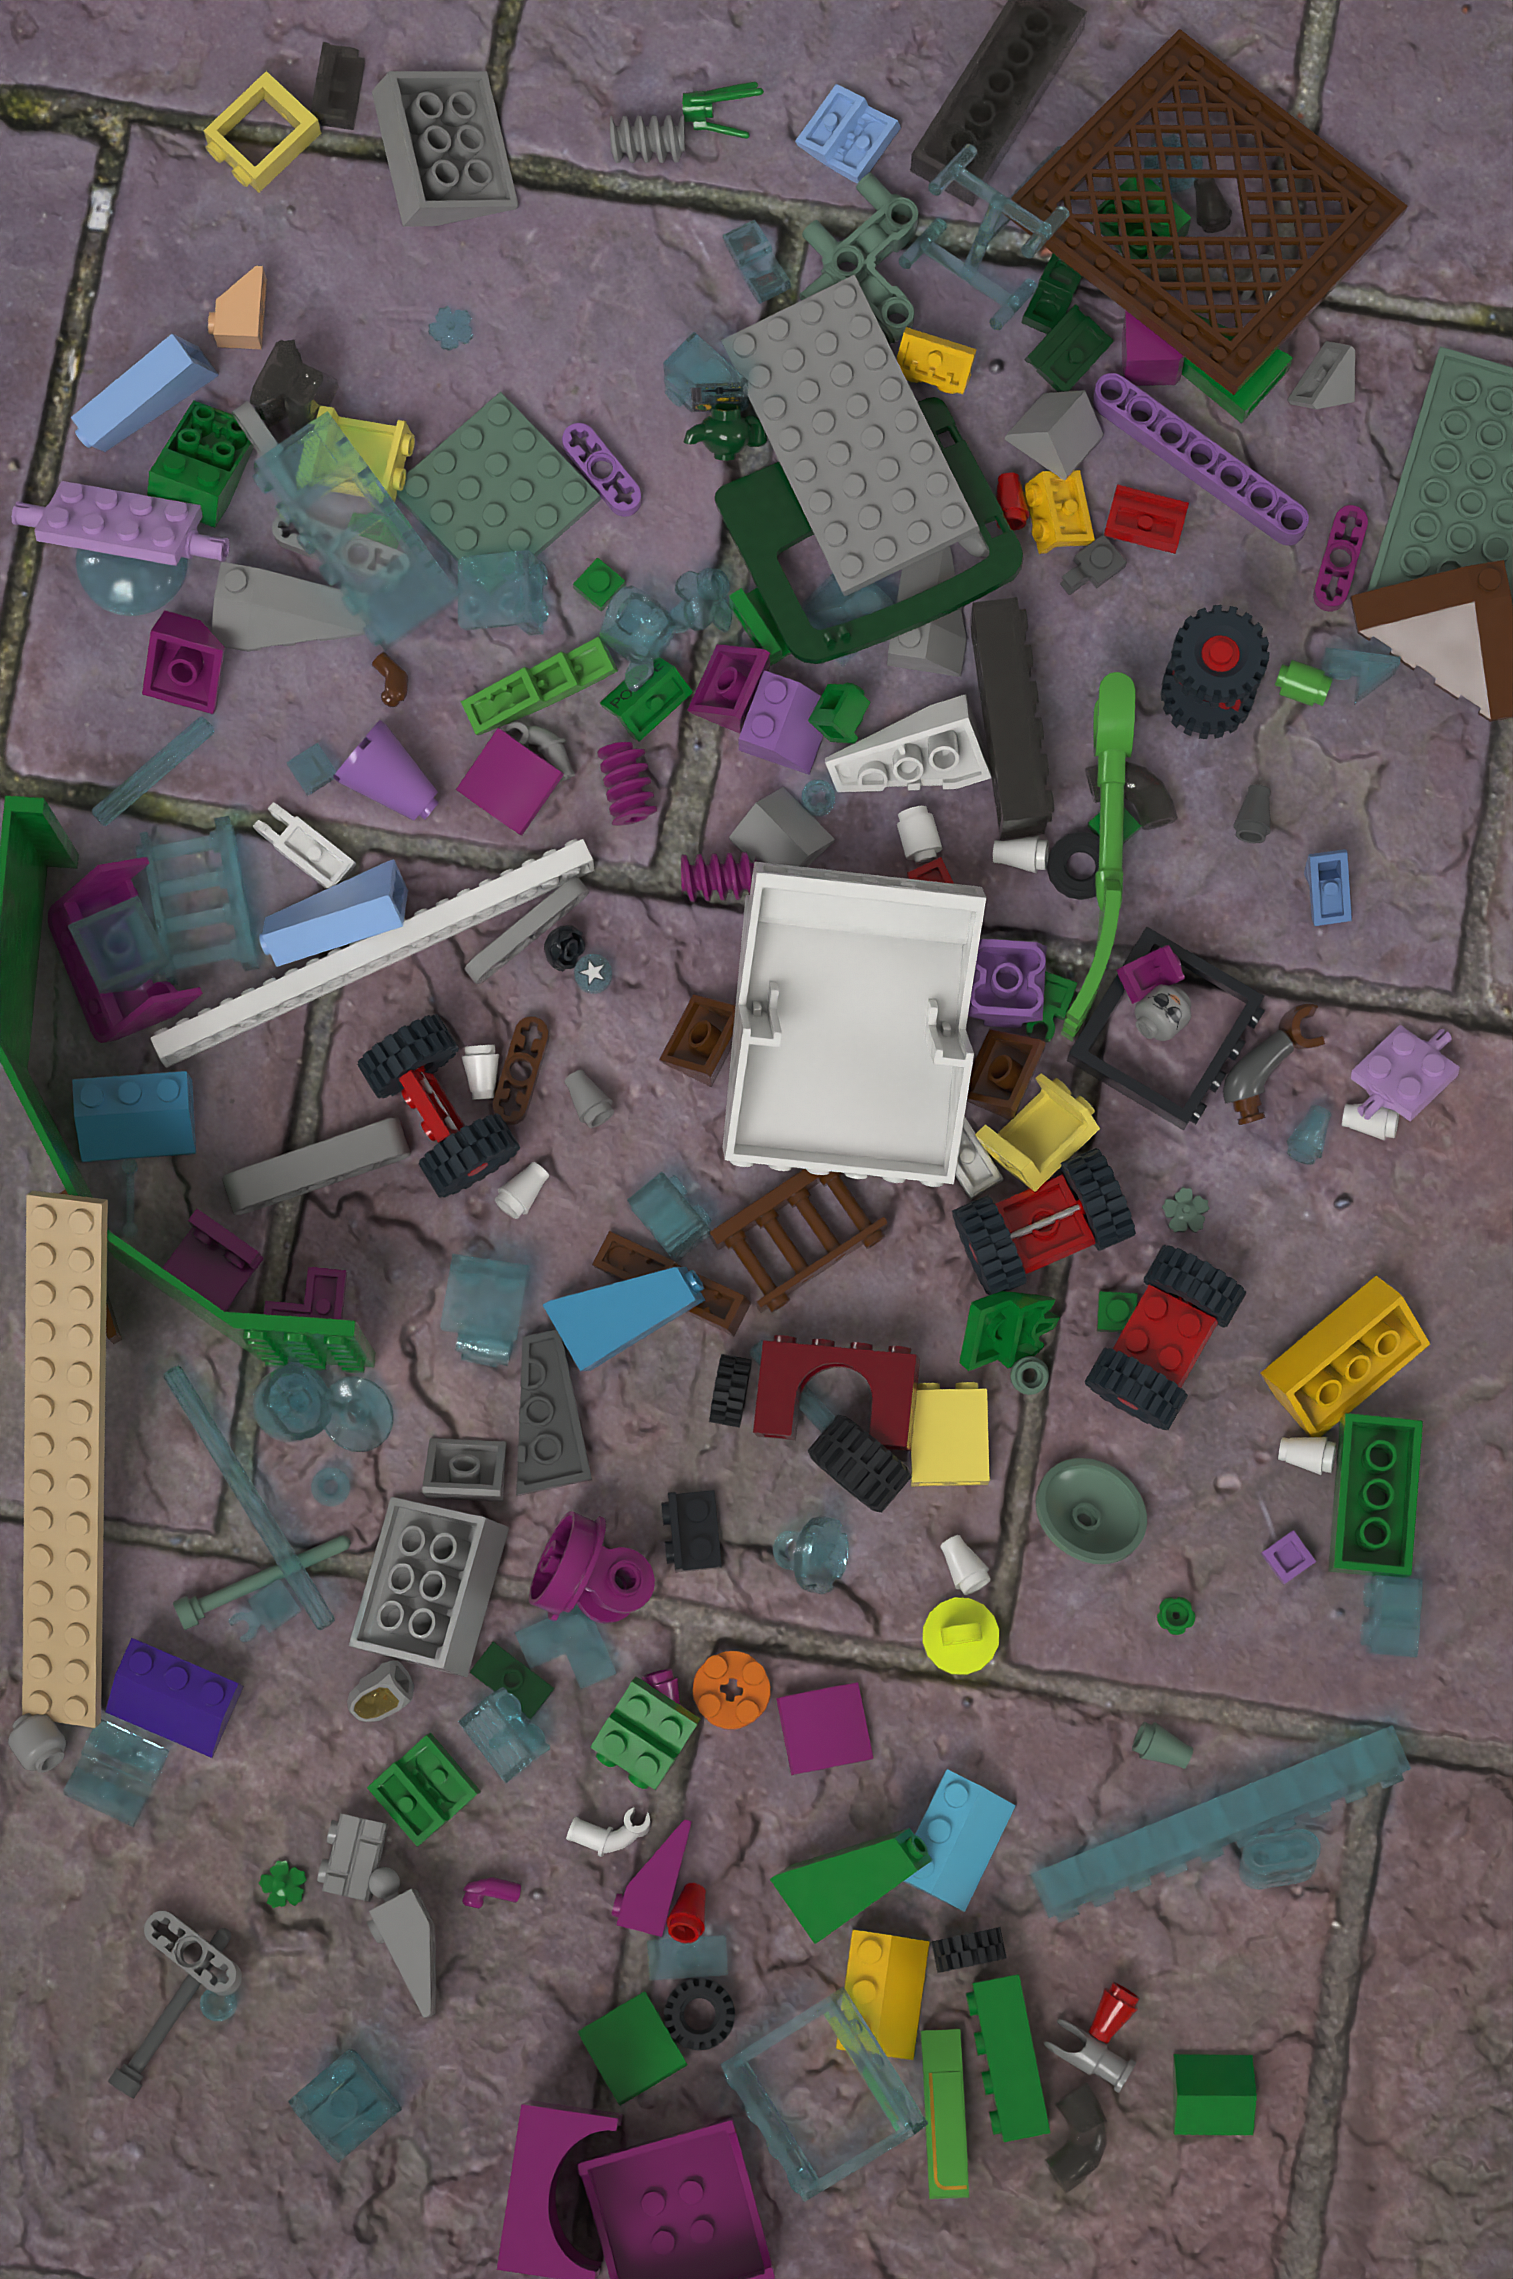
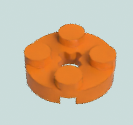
M725 1651L709 1657L698 1669L693 1682V1699L700 1714L712 1725L727 1730L741 1729L755 1722L766 1710L770 1699V1682L763 1666L752 1656L738 1651ZM729 1679L737 1680V1687L743 1688L742 1696L736 1695L734 1701H727L726 1694L720 1692L721 1685H728Z

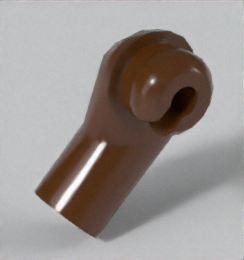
M382 652L372 662V666L385 677V690L381 693V700L388 707H397L400 701H404L407 696L408 675L386 652Z

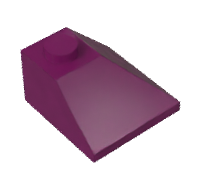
M164 610L150 632L142 695L214 714L225 647L201 620Z

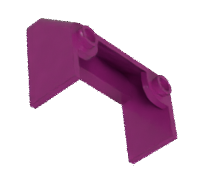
M148 857L97 865L52 904L48 911L49 929L93 1037L100 1043L119 1040L173 1018L203 994L200 987L177 991L168 981L153 984L128 918L135 913L139 902L138 891L131 879L150 864Z

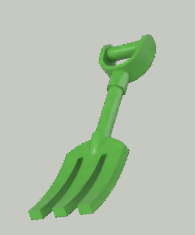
M1120 672L1110 673L1103 678L1099 687V698L1095 703L1093 712L1094 757H1098L1097 785L1101 788L1099 869L1095 873L1096 898L1100 910L1093 962L1081 990L1066 1014L1064 1027L1061 1031V1035L1070 1041L1074 1040L1082 1027L1098 993L1113 947L1119 910L1122 905L1125 758L1131 757L1133 748L1135 685L1129 676Z

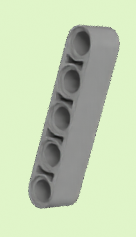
M390 1118L236 1170L222 1177V1181L233 1214L242 1215L396 1163L409 1157L411 1152L399 1118Z

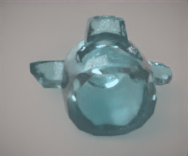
M632 585L620 589L613 596L607 607L599 634L600 638L610 648L630 662L625 672V682L630 691L637 692L639 687L648 681L654 672L653 661L662 656L667 650L675 633H684L690 628L693 612L688 600H682L669 612L657 600Z

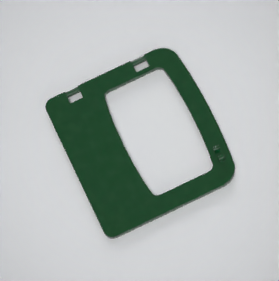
M929 397L919 401L918 404L978 524L979 534L989 551V555L986 559L964 572L891 606L822 630L812 627L778 561L780 553L814 535L780 462L725 484L715 493L716 507L788 650L796 659L804 663L822 664L885 642L948 615L1013 581L1021 571L1024 560L1021 544L1009 526L996 497L966 441L963 440L943 400L937 397ZM949 431L955 444L944 448L937 435ZM996 520L1003 534L992 538L985 525Z

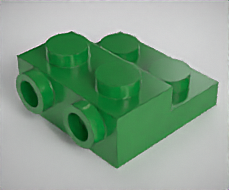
M636 1676L590 1747L597 1751L596 1758L605 1766L616 1767L618 1765L630 1773L628 1778L635 1786L642 1789H647L650 1786L656 1790L701 1719Z

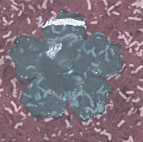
M448 306L439 308V312L435 316L437 323L429 324V335L435 341L441 340V348L448 351L458 348V341L468 344L473 338L472 328L467 326L471 322V316L467 310H456L453 315Z

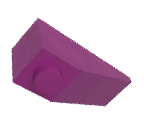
M684 1819L626 1886L625 1893L616 1894L611 1916L618 1917L617 1926L663 1937L692 1821Z

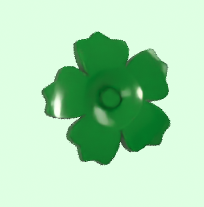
M276 1861L275 1866L270 1868L272 1875H261V1880L258 1884L262 1887L263 1893H270L267 1904L271 1905L272 1908L284 1907L287 1900L293 1906L303 1901L302 1895L304 1890L297 1886L307 1881L305 1871H300L297 1867H293L289 1872L287 1861Z

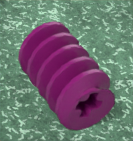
M617 742L600 748L597 751L598 758L604 760L600 764L601 772L607 774L603 778L605 787L610 788L606 793V797L609 802L613 803L609 807L610 815L616 817L612 821V825L634 824L656 813L657 806L645 805L646 801L654 798V792L642 791L643 787L651 783V778L639 776V773L648 769V763L636 762V759L645 755V749L633 748L632 742Z
M742 852L739 863L735 862L732 853H727L723 864L720 863L716 853L711 854L708 864H705L701 854H697L693 865H690L687 855L682 854V896L684 891H687L690 901L695 902L699 891H702L705 900L711 901L714 890H717L721 901H726L729 890H732L735 899L741 900L744 889H747L750 895L754 863L750 862L747 852Z

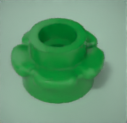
M1169 1597L1163 1600L1159 1606L1160 1612L1157 1614L1158 1624L1162 1629H1168L1170 1634H1183L1186 1628L1192 1627L1195 1622V1612L1191 1609L1192 1604L1183 1597H1177V1599ZM1178 1612L1180 1615L1179 1619H1174L1172 1614Z

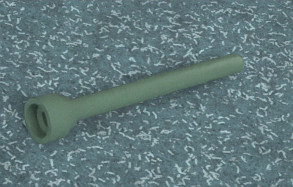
M344 1535L339 1536L200 1599H197L196 1596L190 1599L188 1596L174 1601V1608L184 1630L198 1625V1620L205 1618L204 1613L347 1550L351 1544L350 1539Z

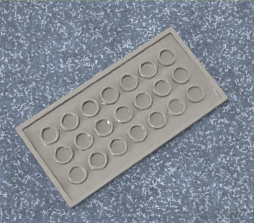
M855 274L721 340L844 597L980 531Z

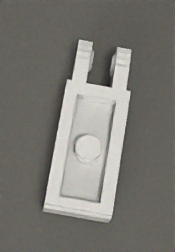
M274 802L269 806L268 810L274 818L288 826L279 836L269 825L260 820L253 825V828L272 843L277 851L325 889L341 883L356 866V863L298 816L294 818Z

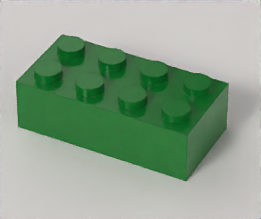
M1345 1413L1340 1418L1328 1572L1407 1579L1412 1576L1423 1429L1422 1420Z

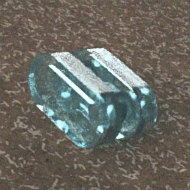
M1294 1829L1252 1837L1244 1845L1238 1869L1239 1876L1247 1886L1253 1889H1266L1304 1882L1311 1878L1315 1872L1321 1850L1320 1842L1312 1832L1305 1829Z

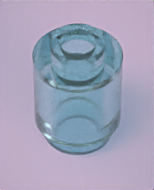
M469 1323L467 1330H459L455 1351L462 1353V1361L498 1368V1365L508 1366L514 1336L506 1335L505 1330Z

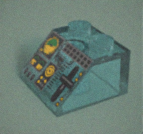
M695 332L663 362L665 394L676 406L681 407L684 405L691 412H711V406L717 403H734L741 407V411H744L749 406V397L747 395L748 380Z

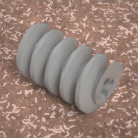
M637 115L634 126H630L627 116H622L619 126H616L612 116H610L611 153L615 162H621L624 152L627 153L630 163H635L639 152H641L645 163L650 162L653 152H656L660 163L665 162L668 152H671L675 163L679 162L682 152H685L684 115H681L677 126L674 125L671 115H666L663 126L659 125L656 115L651 116L648 126H645L641 115Z

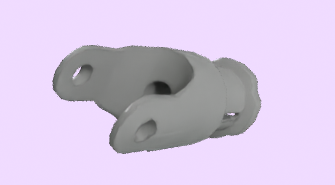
M1058 2019L1057 2023L1080 2039L1083 2045L1082 2051L1078 2053L1067 2052L1047 2041L1044 2042V2045L1051 2052L1086 2074L1091 2075L1094 2073L1114 2085V2091L1119 2093L1137 2062L1132 2059L1130 2061L1124 2060L1109 2051L1107 2044L1068 2021Z

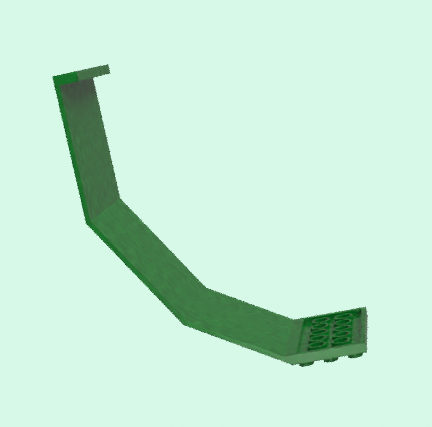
M5 795L0 841V1063L68 1195L93 1198L28 1072L48 867L78 869L79 853L45 798ZM107 1225V1250L118 1261L259 1360L265 1362V1366L288 1368V1362H298L303 1364L304 1369L323 1371L326 1370L328 1364L338 1365L342 1367L341 1371L349 1373H364L365 1367L374 1368L376 1352L356 1321L224 1312L111 1233Z

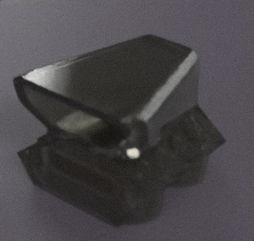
M281 339L273 347L252 388L250 404L255 406V411L265 421L268 428L288 417L293 438L300 443L308 444L311 442L319 407L330 406L339 385L335 377L303 363L294 339L287 341Z

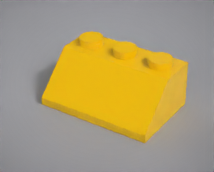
M852 1930L835 2049L901 2059H914L930 1941Z

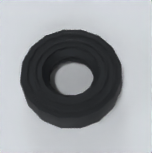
M1086 832L1067 834L1056 842L1049 853L1047 864L1049 879L1057 891L1068 898L1084 900L1096 897L1095 873L1099 869V837ZM1074 853H1087L1093 858L1096 868L1092 876L1081 880L1069 874L1066 863L1068 858Z

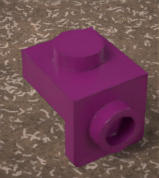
M1165 945L1116 969L1132 1004L1142 1000L1160 984L1170 986L1185 978L1181 970V962L1169 945Z

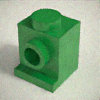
M853 683L827 684L808 721L830 742L855 744L858 736L854 732L861 724L871 702L864 696V690Z

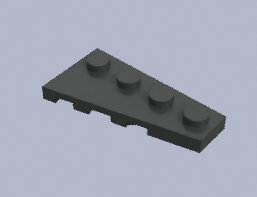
M557 1330L522 1337L516 1496L592 1480L563 1340Z

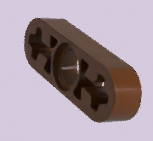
M525 1017L516 1025L493 1100L494 1113L501 1115L506 1125L518 1124L526 1117L547 1049L549 1031L545 1022L537 1017ZM532 1026H536L538 1034L542 1036L541 1040H533L530 1049L531 1053H538L536 1058L524 1052L515 1053L516 1048L525 1050L527 1041L526 1036L522 1035V1032L530 1031ZM517 1061H526L532 1067L530 1077L524 1081L515 1080L510 1074L512 1065ZM506 1083L516 1089H527L526 1094L518 1091L516 1104L521 1109L519 1111H512L511 1116H506L504 1108L500 1106L502 1102L508 1103L511 1097V1088H505Z

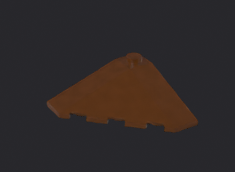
M1504 560L1465 566L1351 595L1350 599L1359 635L1368 641L1375 637L1390 647L1392 651L1389 655L1414 671L1417 666L1436 678L1435 686L1456 700L1463 696L1481 708L1478 714L1489 722L1513 718V604Z

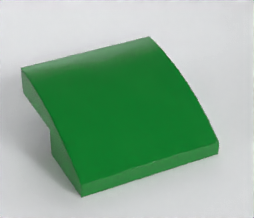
M432 1733L423 1737L401 1759L394 1762L367 1787L417 1847L481 1793L480 1789Z
M646 1991L577 2031L620 2106L688 2065Z

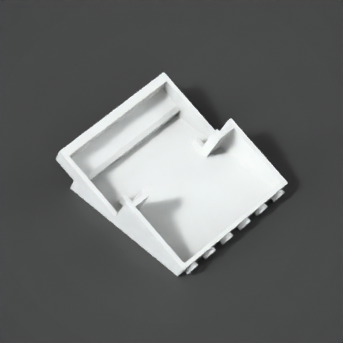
M754 862L750 895L745 897L723 1137L725 1160L740 1167H751L753 1163L765 1164L771 1169L778 1171H789L791 1167L803 1168L816 1175H827L829 1171L841 1172L854 1179H865L867 1175L880 1176L892 1183H903L905 1179L918 1180L930 1187H940L943 1183L954 1184L974 1051L966 1032V1024L986 903V896L982 887Z

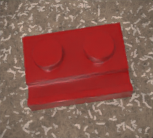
M1117 484L1104 536L1176 554L1189 503Z

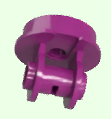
M570 1511L561 1519L550 1536L537 1564L529 1591V1603L547 1611L549 1620L557 1621L560 1613L563 1611L569 1613L577 1603L580 1610L591 1620L598 1623L611 1624L624 1619L631 1612L640 1609L651 1598L654 1591L655 1578L652 1567L647 1559L639 1552L630 1548L618 1547L609 1549L602 1546L606 1531L605 1518L599 1516L593 1521Z

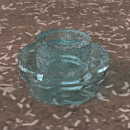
M325 1468L314 1476L311 1483V1491L314 1498L320 1504L333 1507L346 1500L350 1492V1482L341 1470ZM328 1481H336L338 1484V1490L334 1494H327L324 1491V1486Z

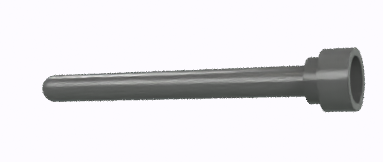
M226 1928L219 1929L210 1941V1944L220 1952H223L231 1939V1932ZM210 1963L206 1969L210 1971L213 1964ZM188 1974L128 2065L124 2063L121 2069L116 2068L108 2080L111 2085L133 2099L143 2086L140 2083L144 2077L141 2074L201 1985L190 1974Z

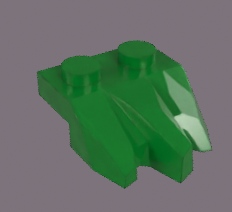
M1000 1291L971 1302L959 1363L970 1371L998 1360L1008 1369L1022 1357L1035 1356L1044 1348V1343L1039 1340V1336L1053 1330L1060 1319L1059 1316L1049 1311L1056 1299L1037 1294Z

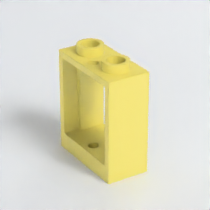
M267 71L203 130L208 144L206 149L209 154L219 163L225 160L233 168L231 170L233 176L244 187L250 184L258 193L321 134L318 119ZM264 99L295 129L258 165L254 166L224 136Z

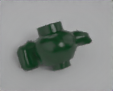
M717 403L711 406L710 416L704 418L701 424H696L686 431L683 442L689 445L703 442L707 449L714 453L715 459L729 461L734 460L736 454L740 453L746 445L749 447L765 445L767 435L758 417L753 415L745 418L742 417L741 407L737 404Z

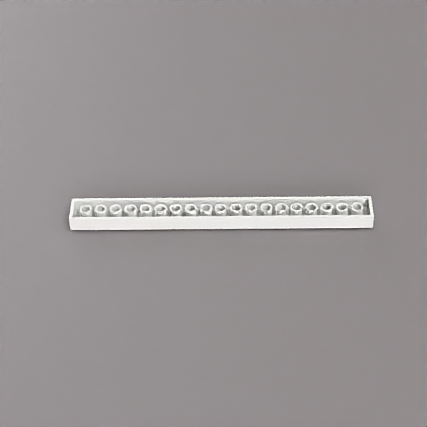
M577 839L571 840L560 850H549L543 854L542 858L536 861L534 859L522 863L521 868L516 870L508 869L500 874L501 877L497 879H486L478 884L479 887L470 890V888L464 889L457 894V897L451 900L446 898L435 904L436 907L429 910L424 908L415 912L414 917L407 920L404 918L403 927L350 943L349 947L342 950L341 948H336L330 951L328 956L323 959L314 958L306 963L307 966L299 970L297 968L290 969L284 973L285 976L277 980L276 978L263 982L262 987L257 989L249 988L241 993L242 996L235 999L227 998L219 1003L220 1006L212 1010L211 1008L203 1009L198 1012V1016L192 1019L184 1018L179 1020L175 1027L170 1029L162 1028L154 1033L155 1036L151 1037V1041L166 1068L550 892L563 885L572 877L577 876L580 878L595 871L591 854L583 839L579 841Z

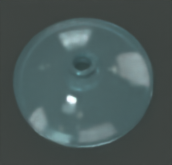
M78 548L76 569L84 591L98 606L118 615L139 616L160 609L175 597L184 583L188 569V559L180 558L177 566Z

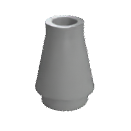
M577 1070L565 1079L564 1083L569 1089L580 1122L586 1123L589 1128H594L612 1117L614 1114V1110L611 1107L613 1101L586 1075L584 1070Z

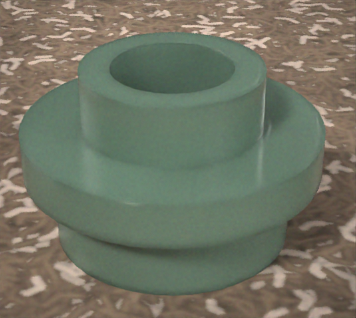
M1022 1357L1011 1368V1383L1016 1390L1023 1394H1037L1048 1383V1368L1037 1357ZM1028 1368H1032L1035 1376L1033 1380L1025 1382L1023 1372Z

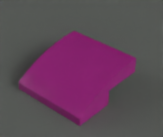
M497 728L456 790L522 836L564 776V773L511 735Z
M858 1682L776 1698L791 1776L874 1759Z

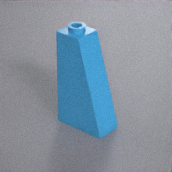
M673 1267L550 1300L543 1304V1307L579 1370L591 1371L705 1301L701 1293L704 1286L694 1270L688 1271L687 1267Z

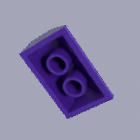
M131 1638L115 1674L105 1713L213 1758L244 1686Z

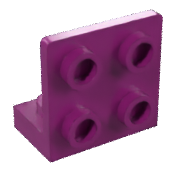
M196 1208L188 1219L192 1228L162 1268L225 1312L264 1258L253 1247Z

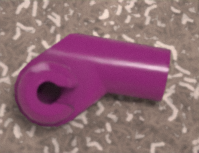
M495 1877L468 1882L463 1889L465 1895L462 1902L465 1906L478 1909L483 1906L484 1896L516 1903L520 1897L521 1884Z

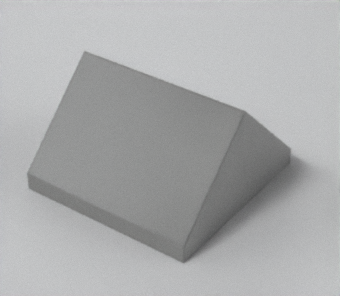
M1082 390L1043 393L1006 434L1005 440L1065 481L1100 442L1104 434L1086 391Z
M784 787L756 802L729 836V840L741 852H747L752 863H754L756 857V862L808 867L835 842V839Z
M430 1438L422 1486L423 1494L426 1498L503 1502L506 1442Z

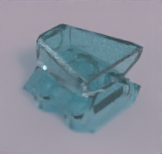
M348 2049L288 2101L297 2116L329 2155L338 2163L391 2117L397 2115L402 2110L397 2100L353 2049Z

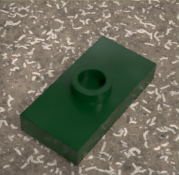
M495 1642L490 1644L469 1672L530 1720L533 1719L555 1690V1688Z

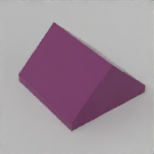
M1125 310L1122 331L1123 377L1135 386L1176 385L1181 379L1184 356Z
M717 644L687 711L740 734L763 671H769L770 653L765 649Z

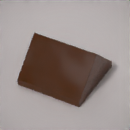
M693 994L659 1061L712 1087L732 1049L736 1005Z
M989 1029L972 1067L967 1102L1010 1121L1014 1119L1041 1060L1046 1043L1040 1039Z

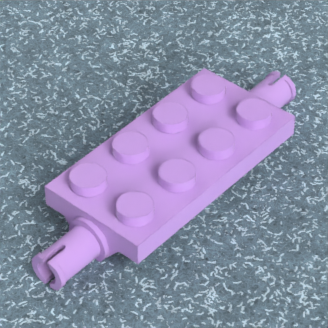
M61 481L46 507L17 501L16 506L12 510V523L17 526L34 527L36 541L174 566H177L180 558L192 559L193 556L224 562L229 553L230 544L228 538L198 533L197 526L203 515L201 505Z

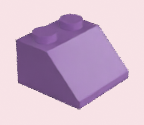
M764 670L738 739L739 751L809 775L823 735L808 719L821 696L800 682Z

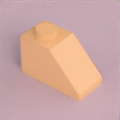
M255 266L216 299L215 312H209L208 333L214 335L217 347L262 349L267 285L263 266Z

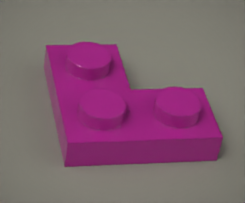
M308 1267L304 1304L265 1301L264 1314L342 1320L348 1272L339 1269Z

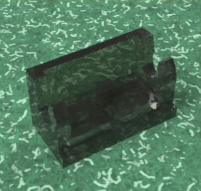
M327 42L322 43L311 106V113L318 119L319 126L354 130L366 63L365 58L359 57L358 49L331 45Z

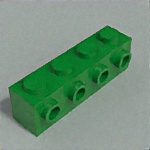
M1019 1974L971 1983L972 1992H966L965 1994L970 2016L977 2015L980 2031L973 2032L977 2055H985L988 2070L982 2071L981 2076L985 2095L993 2094L996 2110L989 2111L993 2135L1001 2134L1002 2142L1049 2134L1050 2128Z

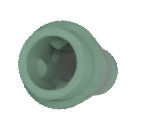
M1143 1722L1134 1738L1132 1751L1139 1753V1758L1176 1765L1185 1769L1192 1757L1193 1747L1179 1740L1156 1722L1152 1725Z

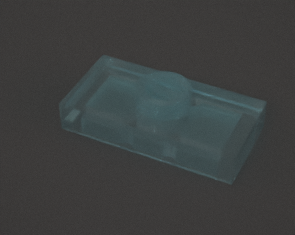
M726 1935L699 1937L693 1943H681L674 1939L647 1941L649 1980L728 1975Z

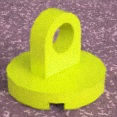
M954 1597L941 1602L929 1613L923 1626L922 1644L927 1657L939 1669L951 1675H969L980 1671L993 1659L999 1646V1628L994 1615L984 1604L971 1598Z

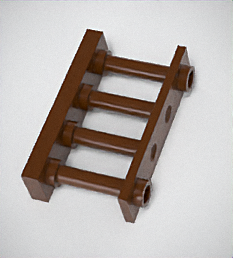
M803 1169L709 1232L710 1239L717 1250L724 1246L728 1250H734L764 1294V1297L756 1301V1307L760 1313L768 1308L771 1313L777 1311L790 1301L788 1297L790 1293L862 1245L869 1249L885 1238L883 1231L887 1229V1220L885 1217H882L872 1224L840 1176L843 1173L829 1171L827 1175H816ZM820 1182L824 1187L828 1185L860 1232L842 1245L838 1242L809 1199L811 1194L808 1190ZM787 1204H790L792 1208L797 1207L828 1253L810 1266L777 1220L779 1217L777 1211ZM757 1224L760 1229H766L796 1273L794 1277L779 1287L775 1285L745 1241L747 1239L745 1232Z

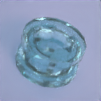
M824 780L810 781L804 786L802 791V805L812 816L821 817L827 815L835 804L834 789ZM821 790L825 791V800H828L825 805L821 802L817 803L816 806L812 805V796L808 795L811 792L818 794Z
M207 1989L200 2000V2009L203 2015L209 2020L216 2022L230 2018L237 2007L235 1994L232 1993L224 1998V2002L229 2004L227 2011L224 2013L223 2010H219V2015H215L211 2012L213 2005L208 2001L212 1994L214 1997H218V1995Z

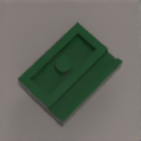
M1075 304L1024 360L1030 363L1037 370L1036 372L1057 392H1068L1109 348L1114 340L1089 316H1085Z

